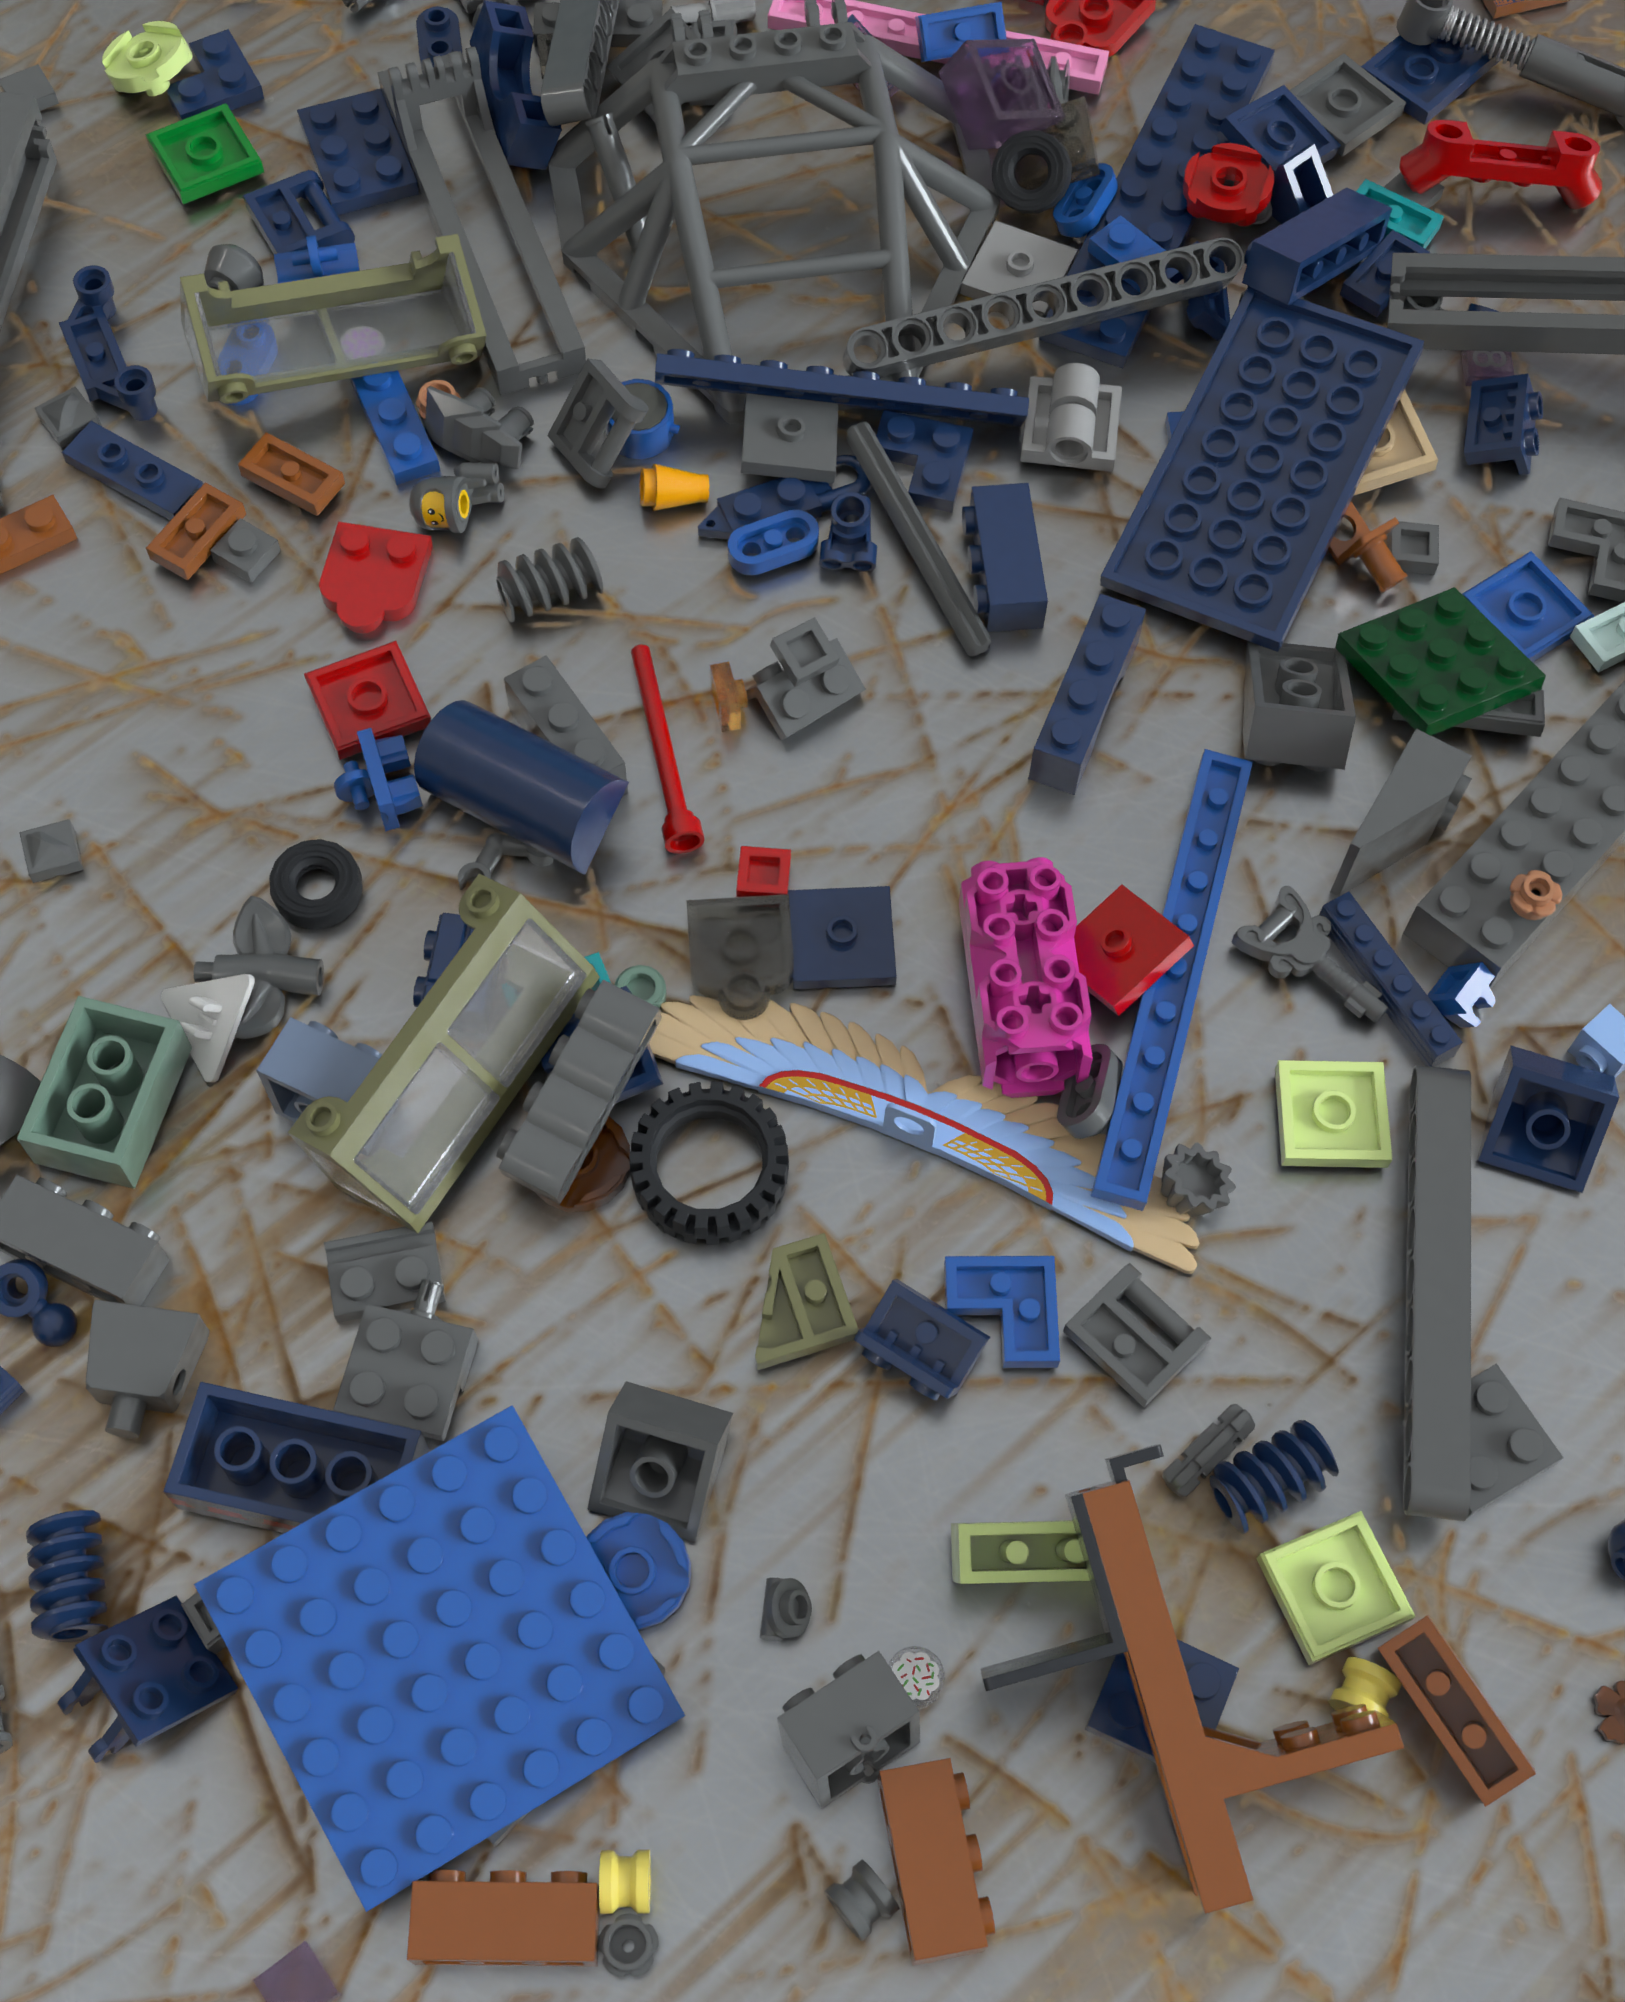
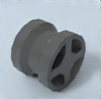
M863 1859L853 1866L852 1876L843 1884L833 1883L824 1891L838 1915L861 1942L871 1934L872 1924L881 1916L891 1917L900 1909L888 1888Z

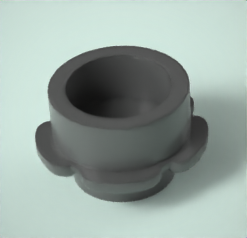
M631 1913L619 1915L612 1925H606L598 1939V1949L604 1955L602 1963L608 1972L617 1977H623L625 1974L638 1977L646 1973L654 1963L653 1953L657 1951L659 1946L658 1935L654 1927L650 1924L645 1925L639 1915ZM626 1940L634 1942V1949L631 1952L623 1950L622 1946Z

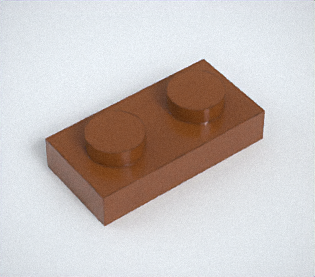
M267 432L238 463L242 477L316 516L323 511L345 485L341 471Z
M205 482L146 547L150 560L189 580L211 555L210 550L240 518L243 519L247 515L243 503Z
M50 495L0 518V575L77 539L72 525L54 495Z

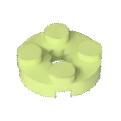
M152 21L142 24L145 32L139 33L132 37L128 30L114 39L107 47L102 56V63L106 68V75L116 91L126 93L145 91L149 96L160 95L170 87L169 80L178 74L184 65L191 61L193 54L175 24L166 21Z

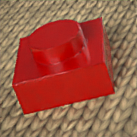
M741 846L736 900L787 904L791 849Z

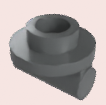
M772 1577L766 1579L760 1638L780 1641L783 1638L798 1637L806 1630L810 1621L812 1604L808 1592L801 1582L793 1578L782 1579Z

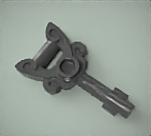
M1284 886L1280 889L1275 902V911L1260 926H1243L1233 935L1231 942L1239 950L1259 960L1270 962L1268 969L1275 978H1285L1290 972L1296 977L1305 976L1312 971L1315 972L1344 998H1347L1344 1006L1359 1018L1365 1014L1376 1023L1389 1008L1379 1000L1382 993L1369 982L1365 981L1362 985L1359 984L1358 981L1354 980L1352 976L1343 971L1340 966L1326 956L1331 946V940L1328 938L1331 931V922L1326 917L1320 915L1311 918L1307 905L1290 886ZM1290 924L1297 929L1294 939L1281 944L1273 941Z

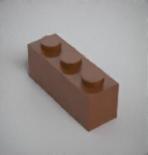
M1429 1615L1378 1647L1384 1659L1485 1807L1536 1774L1531 1762Z
M951 1758L879 1771L877 1782L912 1966L984 1952L988 1947L986 1936L995 1934V1924L989 1897L978 1898L973 1873L983 1871L976 1834H965L961 1811L970 1809V1800L964 1773L953 1774Z
M434 1870L429 1873V1881H412L407 1960L414 1965L598 1967L600 1928L598 1883H587L588 1873L580 1871L551 1872V1882H526L527 1872L499 1870L490 1872V1882L466 1881L465 1871Z

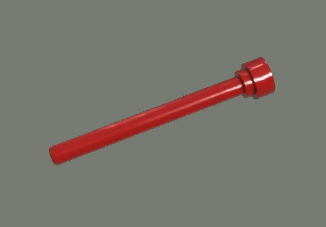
M639 644L632 648L631 656L668 813L664 818L665 823L661 827L662 836L667 851L675 854L688 853L701 847L705 841L701 821L698 817L694 816L692 811L687 810L650 648L647 645Z

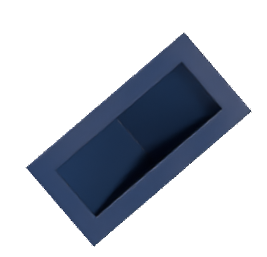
M1315 144L1307 145L1277 166L1270 202L1272 205L1271 216L1280 224L1289 221L1333 195Z

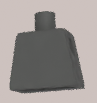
M94 1300L86 1372V1389L97 1402L111 1405L105 1427L107 1433L123 1438H138L146 1410L164 1413H174L177 1410L210 1333L199 1314Z

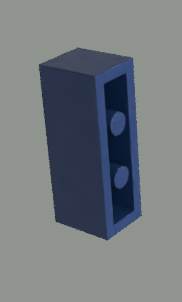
M1029 483L973 486L970 506L962 507V527L964 535H972L973 545L968 546V567L970 575L978 574L979 585H974L975 610L977 614H984L985 627L988 632L1042 629L1044 627L1048 598Z

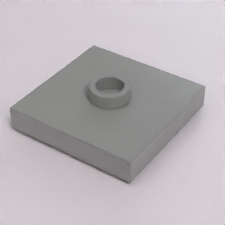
M995 221L961 283L960 294L977 299L1065 277L1077 257L1078 249ZM1043 301L1032 303L1035 313L1045 318L1051 306Z

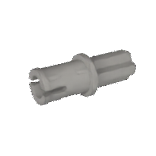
M707 0L686 5L670 6L675 13H681L682 19L691 30L692 22H697L698 12L702 10H709L711 21L735 20V23L752 21L756 16L754 0Z

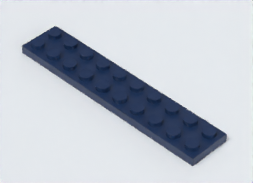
M1197 24L1194 25L1116 178L1118 190L1099 223L1089 231L1067 276L1106 266L1087 251L1089 238L1120 215L1166 251L1183 247L1197 218L1188 212L1187 200L1183 194L1186 166L1189 160L1198 152H1200V158L1204 154L1211 153L1212 146L1231 143L1219 128L1226 116L1254 101L1272 64L1274 49ZM1121 280V286L1126 293L1140 295V292L1125 280ZM1077 291V297L1083 305L1088 307L1097 305V300L1090 291ZM1050 308L1045 318H1050L1053 316L1052 308ZM1152 309L1041 336L1039 340L1123 369Z

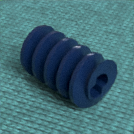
M1298 1420L1290 1427V1433L1285 1430H1279L1271 1437V1443L1262 1440L1255 1443L1252 1447V1454L1248 1451H1240L1233 1457V1464L1227 1461L1218 1463L1214 1467V1476L1211 1475L1209 1480L1215 1500L1221 1511L1241 1534H1245L1249 1531L1245 1514L1250 1512L1258 1522L1263 1524L1269 1519L1265 1503L1270 1502L1278 1512L1284 1513L1288 1509L1284 1495L1285 1492L1288 1491L1296 1501L1302 1503L1307 1499L1303 1484L1305 1481H1308L1316 1491L1322 1492L1326 1489L1322 1472L1327 1471L1332 1476L1337 1477L1339 1469L1330 1447L1316 1427L1306 1420Z
M76 1510L55 1514L37 1521L26 1531L27 1543L33 1546L27 1554L28 1565L35 1569L28 1577L29 1587L37 1592L30 1599V1608L33 1613L39 1615L31 1622L32 1634L40 1639L57 1642H80L108 1629V1625L91 1623L92 1617L107 1611L106 1602L89 1600V1595L106 1588L104 1579L88 1577V1572L104 1566L103 1557L86 1555V1550L103 1543L101 1534L85 1532V1527L101 1521L100 1513L94 1510Z

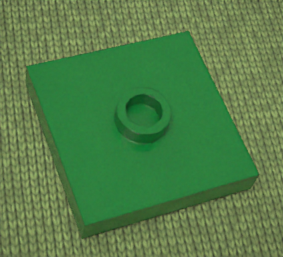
M226 103L145 134L151 151L183 204L264 173L260 157Z

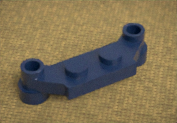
M97 265L83 267L73 278L78 300L68 320L59 322V325L90 402L101 399L129 411L135 420H150L156 415L158 410L154 398L156 387L152 375L147 368L139 365L126 366L109 325L108 319L112 318L116 313V306L113 300L114 286L109 272Z

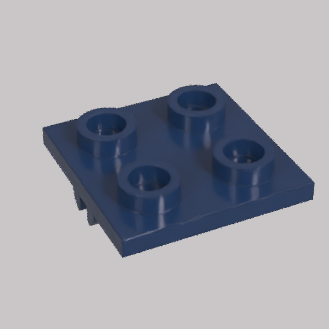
M177 1595L76 1644L73 1649L85 1670L72 1689L59 1699L57 1704L63 1714L68 1715L71 1713L78 1702L82 1707L85 1706L100 1690L103 1691L118 1714L103 1737L97 1740L88 1750L95 1763L100 1762L109 1750L112 1754L117 1753L129 1739L136 1747L236 1694L238 1686L217 1655L206 1649L181 1606L182 1603Z

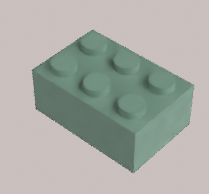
M78 996L17 1137V1140L33 1163L135 1189L192 1049L179 1020Z

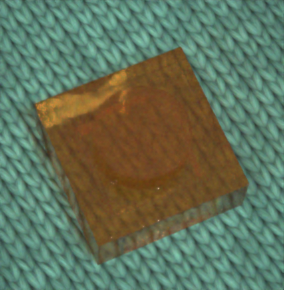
M729 661L710 665L711 694L721 731L741 729V709L748 708L744 682L742 679L734 680Z

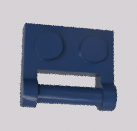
M303 171L243 195L249 214L273 254L308 249L306 236L316 235L319 248L354 243L355 234L349 224L341 221L324 194V184L315 171ZM303 198L308 200L324 227L314 230L296 199Z

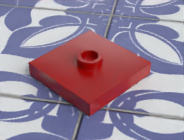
M397 641L304 673L307 686L339 760L362 752L357 731L372 728L375 740L399 735L404 737L425 729L431 722V716Z
M1123 884L1076 926L1074 935L1079 972L1086 977L1088 991L1118 1016L1194 947L1190 937Z

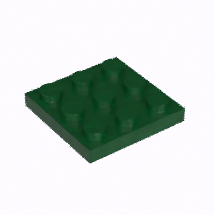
M1455 587L1338 633L1335 646L1415 730L1418 729L1430 736L1541 690L1546 677L1525 654Z

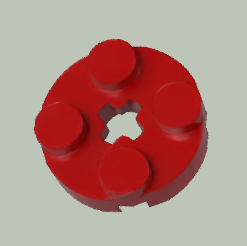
M1234 143L1212 146L1211 153L1204 154L1200 158V152L1195 154L1186 166L1183 182V194L1187 200L1188 212L1194 217L1206 218L1221 223H1234L1238 226L1253 224L1257 219V214L1268 206L1274 185V171L1271 166H1269L1268 170L1261 162L1262 155L1250 147ZM1225 180L1234 181V186H1224L1222 184L1225 183Z

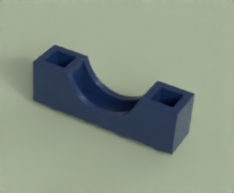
M484 0L469 42L471 47L475 46L478 53L482 82L497 139L508 165L546 170L561 134L562 127L561 125L551 127L548 124L542 109L541 96L532 94L530 58L534 35L526 9L522 6Z
M1103 594L1099 595L1034 746L1029 780L1075 795L1091 757L1110 699L1119 680L1124 678L1139 642L1146 609Z

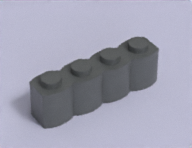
M605 980L601 982L596 991L588 988L582 996L575 1011V1017L580 1019L578 1026L570 1037L563 1034L557 1041L549 1058V1063L554 1065L552 1073L544 1084L537 1081L533 1085L523 1105V1110L528 1112L526 1120L518 1131L511 1128L506 1133L496 1154V1157L502 1160L499 1169L504 1176L558 1204L562 1202L571 1187L585 1157L599 1136L612 1108L623 1092L637 1062L646 1050L662 1018L660 1008Z

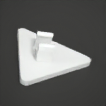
M240 974L164 989L161 994V1000L170 1017L179 1020L192 1046L190 1054L206 1082L214 1083L219 1080L255 984V979L250 974Z

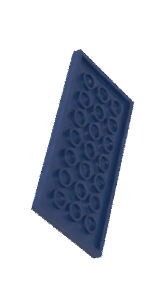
M1248 286L1101 574L1100 586L1279 652L1421 356L1424 341L1302 299L1287 305Z

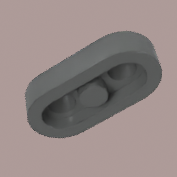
M1105 1044L1091 1045L1093 1060L1088 1079L1076 1083L1075 1075L1065 1079V1090L1062 1091L1057 1119L1077 1139L1100 1134L1108 1126L1113 1112L1123 1064L1118 1056Z

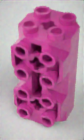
M1044 857L1032 858L1026 862L1012 863L982 861L971 868V877L961 882L959 911L982 1085L992 1090L994 1082L1001 1084L1002 1094L1011 1098L1055 1095L1065 1090L1064 1080L1073 1075L1076 1077V1083L1088 1079L1093 1060L1088 1031L1092 1013L1086 977L1079 972L1074 942L1077 918L1072 886L1065 881L1064 875L1060 874L1059 870L1053 867V862Z

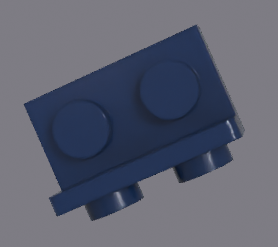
M1528 373L1472 381L1464 456L1468 465L1515 459L1519 475L1530 474L1532 456H1538L1539 435L1537 428H1535V421L1543 417V400L1540 391H1533Z

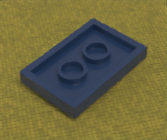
M1399 35L1361 67L1406 102L1404 112L1425 125L1499 61L1496 62V56L1494 55L1489 59V53L1487 52L1482 56V50L1474 53V47L1467 50V44L1460 48L1461 42L1459 41L1453 45L1454 39L1452 38L1447 42L1445 39L1437 38L1431 44L1416 45L1406 41Z
M381 88L297 110L301 128L320 179L324 184L327 198L338 216L419 195L416 177Z

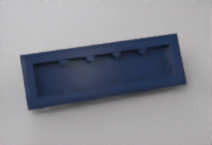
M90 421L62 451L65 462L170 521L203 485L201 480L93 421Z

